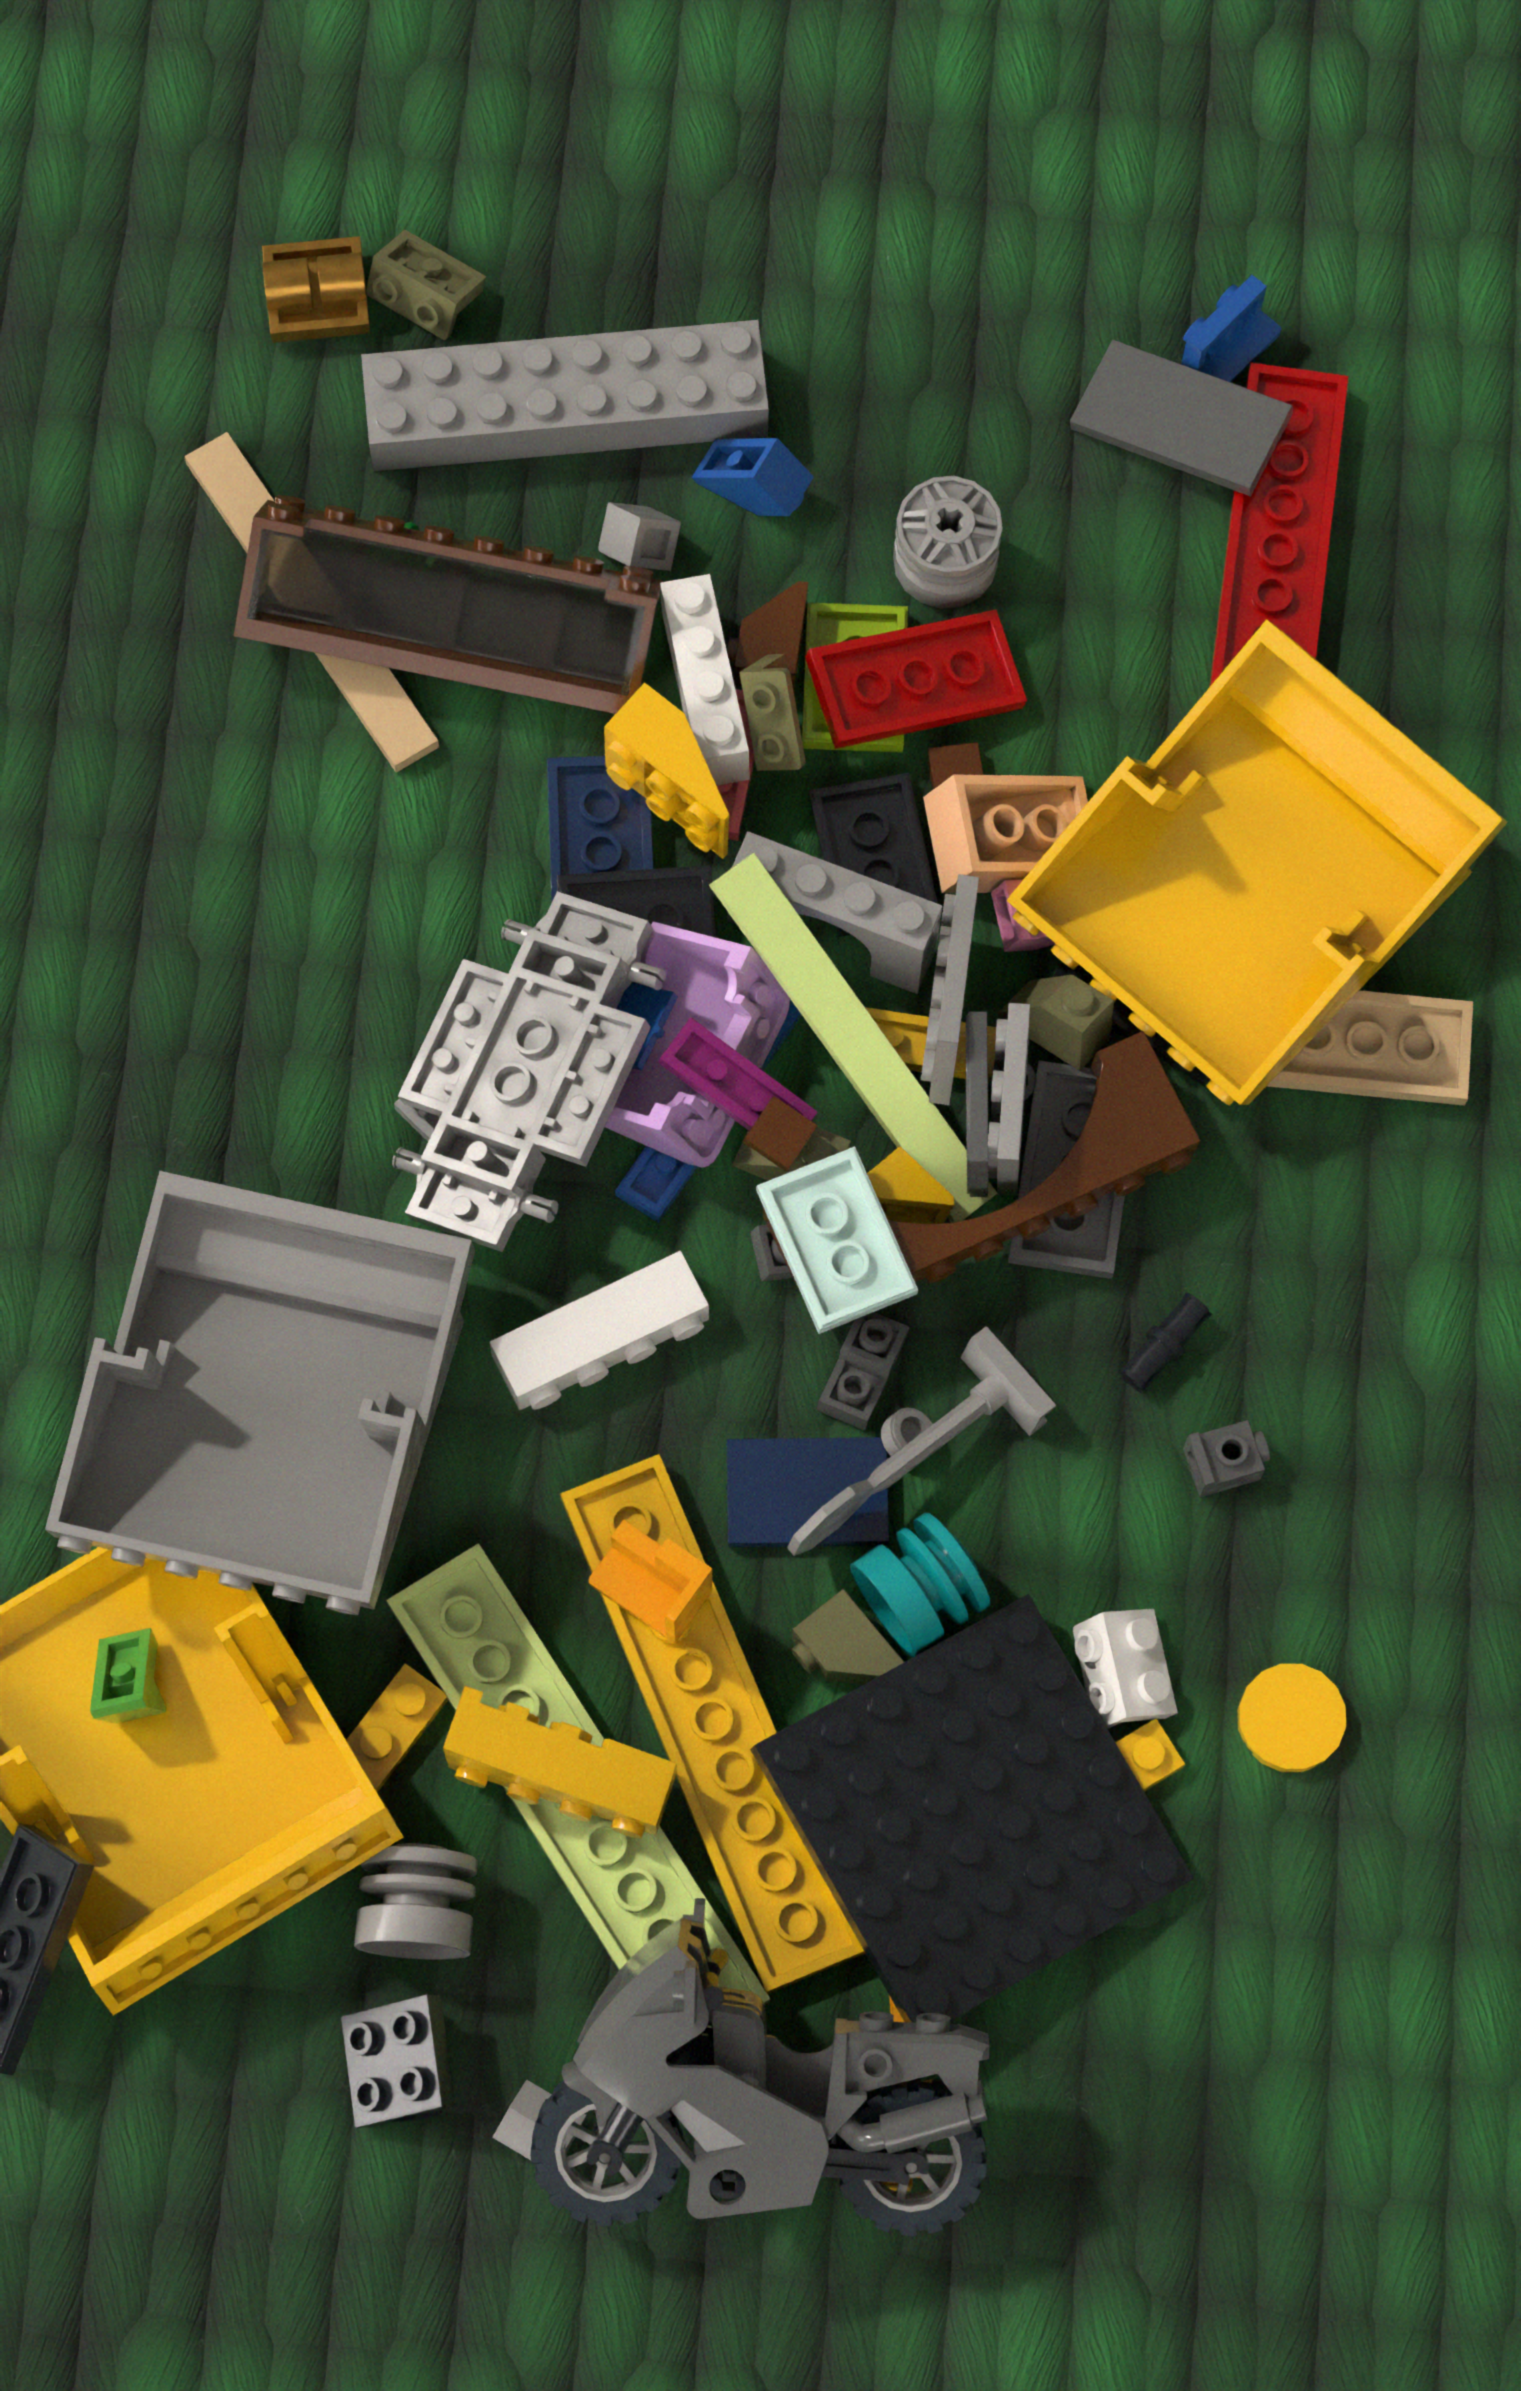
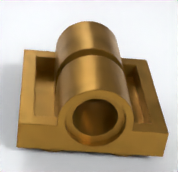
M360 236L262 246L263 276L272 343L370 333Z

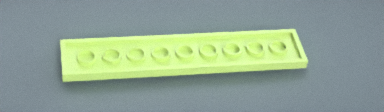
M479 1543L387 1600L390 1609L455 1711L464 1686H468L483 1692L480 1701L482 1704L498 1709L499 1705H507L508 1702L530 1709L529 1713L539 1717V1725L549 1728L551 1722L563 1721L590 1733L593 1736L591 1744L601 1747L604 1738ZM511 1798L619 1970L649 1940L677 1920L683 1918V1914L694 1915L695 1898H706L660 1826L657 1835L644 1832L641 1839L633 1838L612 1830L611 1825L613 1821L595 1815L591 1816L589 1822L581 1821L558 1811L560 1804L539 1798L538 1804L533 1805ZM706 1899L705 1930L710 1949L722 1948L728 1955V1963L718 1977V1986L753 1992L766 2005L770 2002V1997Z

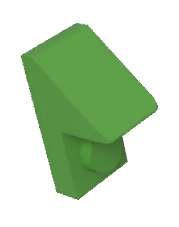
M151 1628L99 1639L90 1706L93 1719L111 1723H122L166 1712V1705L154 1680L158 1643Z

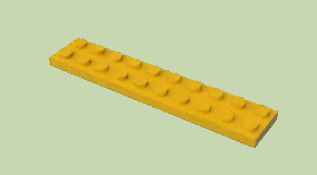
M660 1454L560 1493L562 1503L591 1573H593L612 1547L611 1536L623 1519L661 1546L669 1538L705 1563ZM713 1580L711 1595L675 1644L600 1593L669 1761L677 1764L676 1779L766 1993H772L865 1954L750 1750L755 1744L777 1732Z

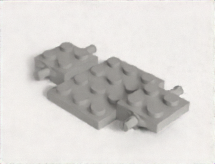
M558 891L547 914L535 927L516 922L512 919L505 921L504 924L507 928L502 927L501 938L505 941L521 945L509 973L465 959L462 960L398 1094L399 1099L405 1105L440 1116L422 1155L400 1147L396 1150V1154L399 1157L393 1156V1168L417 1175L416 1190L405 1213L413 1221L460 1238L472 1240V1242L503 1252L516 1222L524 1213L545 1220L548 1223H551L555 1218L552 1213L557 1214V1201H551L533 1194V1186L546 1160L541 1152L585 1167L587 1166L651 1028L646 1019L617 1010L616 1008L624 991L632 982L654 988L658 991L663 986L660 981L665 982L666 979L665 969L641 963L642 952L653 931L648 920Z

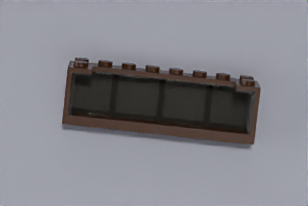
M276 495L275 501L267 500L253 516L234 636L614 714L642 686L661 593L660 583L663 582V580L653 579V572L648 569L634 566H624L623 572L604 569L603 561L585 556H575L573 562L553 558L554 552L552 550L537 546H525L524 552L504 548V541L488 536H475L474 542L454 538L455 531L439 526H425L424 532L404 528L405 521L399 518L377 515L375 516V521L355 518L354 510L342 506L327 505L325 506V511L306 508L305 500L287 495Z

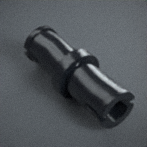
M1185 1293L1179 1304L1160 1326L1153 1325L1145 1334L1147 1341L1128 1363L1118 1371L1121 1378L1133 1389L1144 1394L1147 1391V1387L1171 1360L1178 1361L1184 1354V1349L1182 1348L1203 1322L1212 1315L1208 1307L1192 1294Z

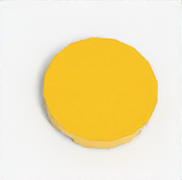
M1279 1664L1262 1671L1246 1687L1237 1709L1238 1731L1243 1742L1245 1741L1248 1749L1253 1752L1252 1755L1261 1764L1280 1772H1304L1323 1763L1339 1747L1346 1729V1706L1337 1686L1321 1671L1303 1664Z

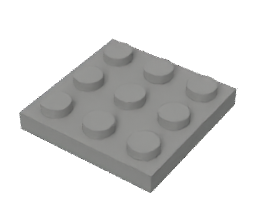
M1009 1003L1008 1019H997L995 1070H993L991 1095L992 1116L988 1135V1178L997 1179L998 1195L1018 1196L1029 1045L1030 1004Z

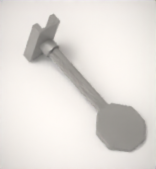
M987 1326L970 1338L961 1356V1359L981 1381L970 1390V1396L879 1465L867 1480L848 1486L823 1505L793 1535L787 1547L788 1550L796 1556L814 1548L840 1528L872 1494L890 1487L983 1414L991 1415L1003 1406L1024 1431L1031 1436L1046 1424L1047 1420L1044 1416L1051 1412L1056 1404Z

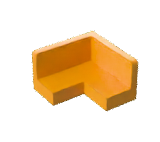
M623 1519L611 1536L612 1547L590 1575L589 1585L675 1644L712 1593V1568L669 1538L661 1546Z

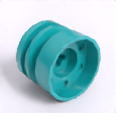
M923 1513L913 1520L917 1536L908 1528H902L896 1532V1539L903 1555L901 1559L883 1544H880L850 1564L853 1578L866 1602L890 1636L911 1657L926 1651L944 1638V1629L937 1614L940 1610L957 1625H963L969 1621L965 1605L975 1613H980L990 1606L989 1594L972 1557L955 1535L949 1532L930 1513Z

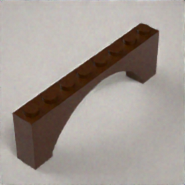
M1144 1031L1096 1052L1091 1065V1069L1096 1076V1084L1086 1124L1063 1162L1044 1182L1026 1196L1003 1209L978 1218L954 1223L916 1224L888 1220L915 1282L924 1278L927 1279L929 1284L940 1281L953 1274L957 1270L955 1264L972 1256H974L976 1262L988 1259L1004 1249L1003 1242L1020 1234L1023 1240L1036 1237L1052 1226L1050 1220L1066 1213L1069 1214L1070 1218L1084 1215L1099 1205L1098 1198L1114 1191L1117 1197L1125 1196L1142 1187L1146 1183L1144 1177L1159 1170H1162L1164 1175H1170L1185 1168L1192 1162L1190 1156L1194 1155L1200 1139ZM763 1209V1215H762V1216H763V1218H764V1220H765V1222H766V1224H767V1226H768V1228H769V1230H770V1232H771V1234H772V1236H773V1238H774V1240H775V1242H776V1245H777V1247H778V1249H779V1251H780V1253H781V1255H782V1257H783V1259H784V1261H785V1263H786V1265H787V1267H788V1269H789V1271H790V1273H791V1275H792V1277H793V1279H794V1276H793V1274H792V1272H791V1269H790V1267H789V1265H788V1262H787V1260H786V1258H785V1256H784V1253H783V1251H782V1249H781V1246H780V1244H779V1242H778V1240H777V1237H776V1235H775V1233H774V1230H773V1228H772V1226H771V1223H770V1221H769V1219H768V1217H767V1214H766L765 1210Z

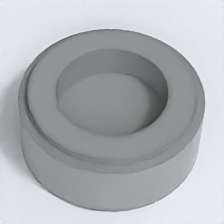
M900 1409L883 1423L881 1429L883 1446L888 1454L892 1456L933 1424L924 1413L917 1409Z

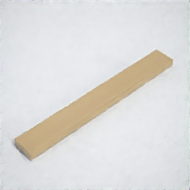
M228 432L187 454L185 461L247 553L253 516L267 500H274ZM274 531L264 579L282 606L334 618L340 616L342 599L299 536ZM315 653L396 773L439 748L438 739L388 667Z

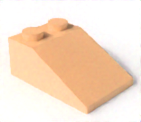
M954 774L925 795L923 799L942 893H956L958 874L979 877L977 893L992 892L1004 880L1024 879L1088 803L1083 776Z

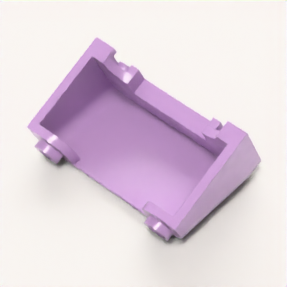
M652 922L653 931L642 952L641 963L665 969L666 979L665 982L660 981L663 985L661 989L673 991L678 998L663 1027L665 1031L664 1036L657 1039L643 1070L631 1069L605 1128L684 1163L701 1168L707 1167L714 1162L720 1153L735 1120L657 1063V1061L691 1017L761 1069L786 1019L790 998L752 947Z

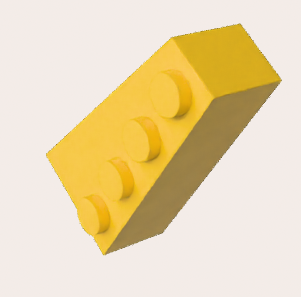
M464 1686L443 1747L448 1767L456 1770L454 1778L480 1788H485L487 1781L508 1787L506 1794L509 1797L528 1804L537 1805L539 1798L560 1804L558 1810L560 1813L577 1820L589 1822L591 1816L595 1815L613 1821L611 1825L612 1830L633 1838L641 1839L644 1832L657 1835L677 1774L676 1763L611 1739H603L601 1747L591 1744L593 1736L582 1730V1728L563 1721L551 1722L549 1728L539 1725V1717L529 1713L530 1709L508 1702L507 1705H499L498 1709L480 1703L483 1695L482 1691Z

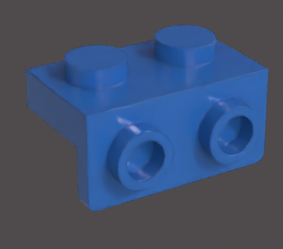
M1253 275L1239 288L1235 284L1230 286L1218 300L1216 310L1207 319L1203 317L1198 318L1185 333L1183 341L1186 344L1181 365L1233 383L1250 366V362L1253 363L1280 336L1281 326L1261 311L1267 286Z

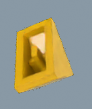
M901 1146L867 1173L888 1220L916 1224L944 1223L954 1206L953 1195Z

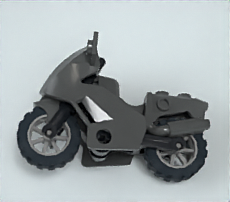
M695 1898L694 1915L683 1914V1918L677 1920L649 1940L628 1960L608 1984L593 2007L577 2039L579 2046L573 2057L574 2061L563 2065L562 2077L564 2081L559 2083L554 2088L553 2094L543 2102L533 2130L530 2157L531 2163L534 2164L536 2169L535 2178L541 2190L545 2188L550 2194L549 2201L560 2210L564 2207L571 2211V2218L584 2223L585 2219L588 2218L597 2220L598 2226H612L613 2221L622 2219L624 2224L638 2220L639 2214L646 2210L649 2213L661 2204L662 2197L666 2193L669 2194L672 2190L682 2162L690 2171L687 2209L690 2215L697 2219L808 2206L812 2204L820 2178L831 2177L839 2178L842 2194L845 2199H849L853 2203V2210L862 2219L865 2220L868 2217L875 2221L876 2228L888 2233L890 2228L901 2230L902 2236H917L916 2231L926 2229L931 2234L942 2230L944 2223L951 2219L955 2223L966 2214V2207L971 2202L974 2204L981 2192V2183L986 2176V2144L980 2122L987 2121L988 2116L984 2104L986 2101L981 2076L978 2073L979 2060L989 2059V2035L961 2024H950L951 2018L944 2014H920L916 2017V2023L893 2022L894 2016L890 2013L870 2011L861 2013L859 2021H847V2019L836 2018L832 2045L820 2052L800 2053L791 2050L777 2037L767 2035L766 2009L764 2002L757 1994L750 1991L718 1986V1977L728 1963V1955L722 1948L710 1949L705 1930L706 1898ZM938 2074L940 2077L921 2081L922 2077ZM589 2110H595L597 2119L592 2131L574 2122ZM678 2120L695 2138L694 2153L683 2141V2131ZM640 2125L645 2130L648 2141H632ZM567 2133L591 2144L590 2147L567 2156L565 2145ZM948 2138L953 2151L927 2149L930 2142ZM624 2153L648 2154L646 2163L637 2174L623 2158ZM586 2161L590 2165L596 2164L597 2170L594 2181L586 2178L576 2171L574 2167ZM929 2163H952L948 2174L941 2183H938L930 2173ZM605 2170L609 2176H614L620 2171L626 2179L623 2182L602 2183ZM918 2176L921 2177L929 2190L924 2192L906 2193L910 2178ZM880 2181L898 2183L897 2191L891 2190ZM713 2194H715V2195L718 2196V2197L724 2198V2199H734V2198H737V2199H736V2200H733V2201H728V2202H727V2201H721V2200L717 2199Z

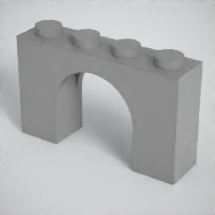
M747 831L732 867L750 854L755 853L798 914L826 921L850 933L861 941L871 953V977L918 994L936 951L942 905ZM727 911V921L736 924Z

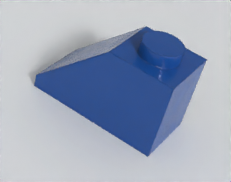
M778 438L715 439L691 478L698 485L758 516H790L802 503L804 492L814 476Z

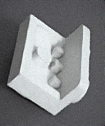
M1154 1609L1102 1612L1073 1627L1075 1652L1080 1661L1086 1692L1107 1729L1122 1722L1154 1720L1155 1718L1165 1719L1178 1713Z

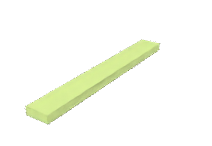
M755 853L747 856L709 884L710 888L896 1147L901 1146L953 1195L954 1206L947 1216L951 1223L962 1221L995 1196L997 1192L989 1181L988 1197H970V1194H967L966 1148L933 1103H929V1097Z

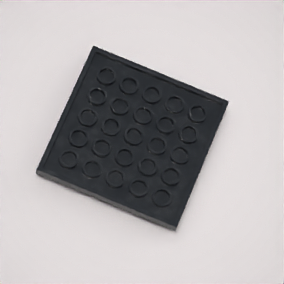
M1029 1594L764 1739L750 1749L904 2022L916 2023L917 2015L925 2013L944 2014L949 2016L952 2021L1194 1879Z

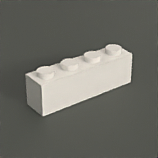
M707 574L661 582L662 615L683 713L688 720L716 786L750 780L749 749L711 576Z
M678 1251L490 1341L491 1354L519 1411L530 1405L532 1409L536 1410L552 1404L561 1397V1390L578 1382L581 1387L598 1382L608 1375L609 1371L607 1368L624 1360H627L629 1364L644 1360L657 1350L655 1345L674 1337L676 1341H681L697 1334L704 1328L703 1322L709 1320V1305L682 1252Z

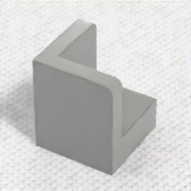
M608 502L598 549L601 553L627 566L671 571L681 522L651 507Z

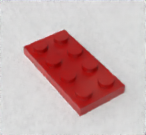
M997 609L810 648L805 655L835 749L1022 709L1027 702Z

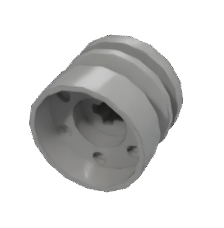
M957 476L933 477L915 486L904 498L896 520L893 559L895 575L908 594L920 603L942 609L962 607L980 598L992 584L997 569L1003 530L1001 511L992 495L972 480Z
M405 1843L389 1846L361 1863V1867L364 1870L377 1875L365 1876L360 1879L359 1889L364 1893L383 1898V1904L369 1905L357 1910L354 1947L370 1954L406 1959L450 1960L465 1958L471 1955L473 1918L469 1914L449 1908L450 1903L462 1902L475 1897L476 1888L473 1884L461 1881V1879L472 1878L477 1875L478 1860L471 1855L447 1850V1848L441 1846Z

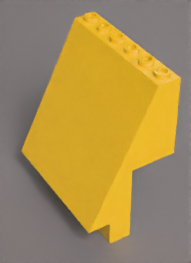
M1266 619L1147 763L1127 756L1006 901L1017 910L1012 916L1017 923L1034 936L1042 931L1055 943L1051 952L1073 970L1078 965H1081L1094 977L1089 983L1090 986L1108 996L1114 1002L1118 998L1133 1011L1128 1019L1137 1028L1144 1031L1151 1038L1157 1032L1172 1046L1168 1049L1167 1053L1176 1062L1190 1072L1196 1066L1211 1080L1206 1087L1216 1097L1229 1106L1234 1101L1240 1105H1249L1472 873L1469 867L1508 821L1280 628Z
M97 1547L90 1554L78 1558L76 1561L0 1605V1819L13 1837L19 1823L36 1826L94 1865L67 1938L92 1988L114 2016L404 1837L253 1583L251 1591H245L219 1584L220 1575L199 1570L197 1579L182 1577L164 1571L166 1562L145 1558L143 1567L125 1564L111 1559L113 1550ZM151 1628L158 1643L154 1680L166 1705V1712L122 1723H111L93 1719L90 1706L99 1639Z

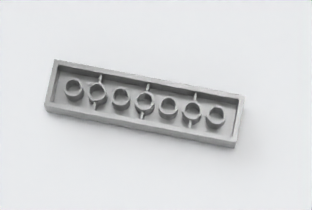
M758 320L361 354L368 438L373 471L712 442L715 439L768 437L769 408Z

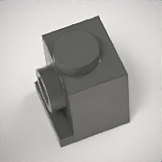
M1248 1420L1201 1434L1199 1432L1190 1434L1183 1447L1199 1497L1260 1480L1265 1471L1263 1463L1270 1461L1269 1448L1264 1434L1261 1430L1252 1433ZM1234 1445L1238 1448L1241 1456L1236 1460L1227 1459L1222 1453V1447Z

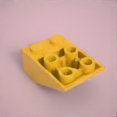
M644 682L604 726L605 767L607 768V774L621 788L625 790L633 788L645 797L647 806L659 818L665 821L673 819L686 830L685 834L688 839L700 850L708 852L711 849L723 859L728 854L729 813L688 720L681 710Z

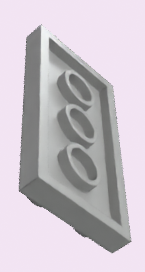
M958 874L956 894H945L941 925L947 926H941L921 1074L922 1081L931 1082L929 1103L949 1105L979 881V877Z

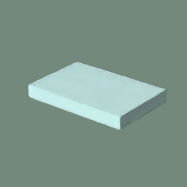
M855 1146L757 1185V1194L818 1334L917 1295L918 1288Z

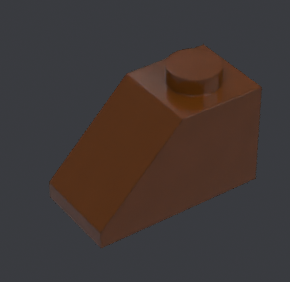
M796 582L742 619L739 638L730 637L727 649L730 667L735 668V687L742 688L739 672L767 654H785L787 668L791 674L793 692L795 691L809 582Z

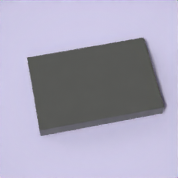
M968 1012V1015H966L967 1194H970V1197H988L987 1012Z

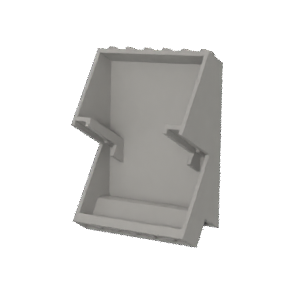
M159 1171L114 1348L106 1339L97 1337L94 1339L45 1530L53 1537L59 1538L57 1547L82 1554H90L92 1546L113 1550L112 1560L141 1567L144 1565L145 1558L166 1562L164 1571L197 1579L199 1570L220 1575L219 1584L245 1591H251L253 1582L274 1587L272 1596L298 1603L305 1602L306 1594L328 1599L326 1608L350 1615H358L360 1607L374 1610L464 1323L460 1310L475 1253L472 1240Z

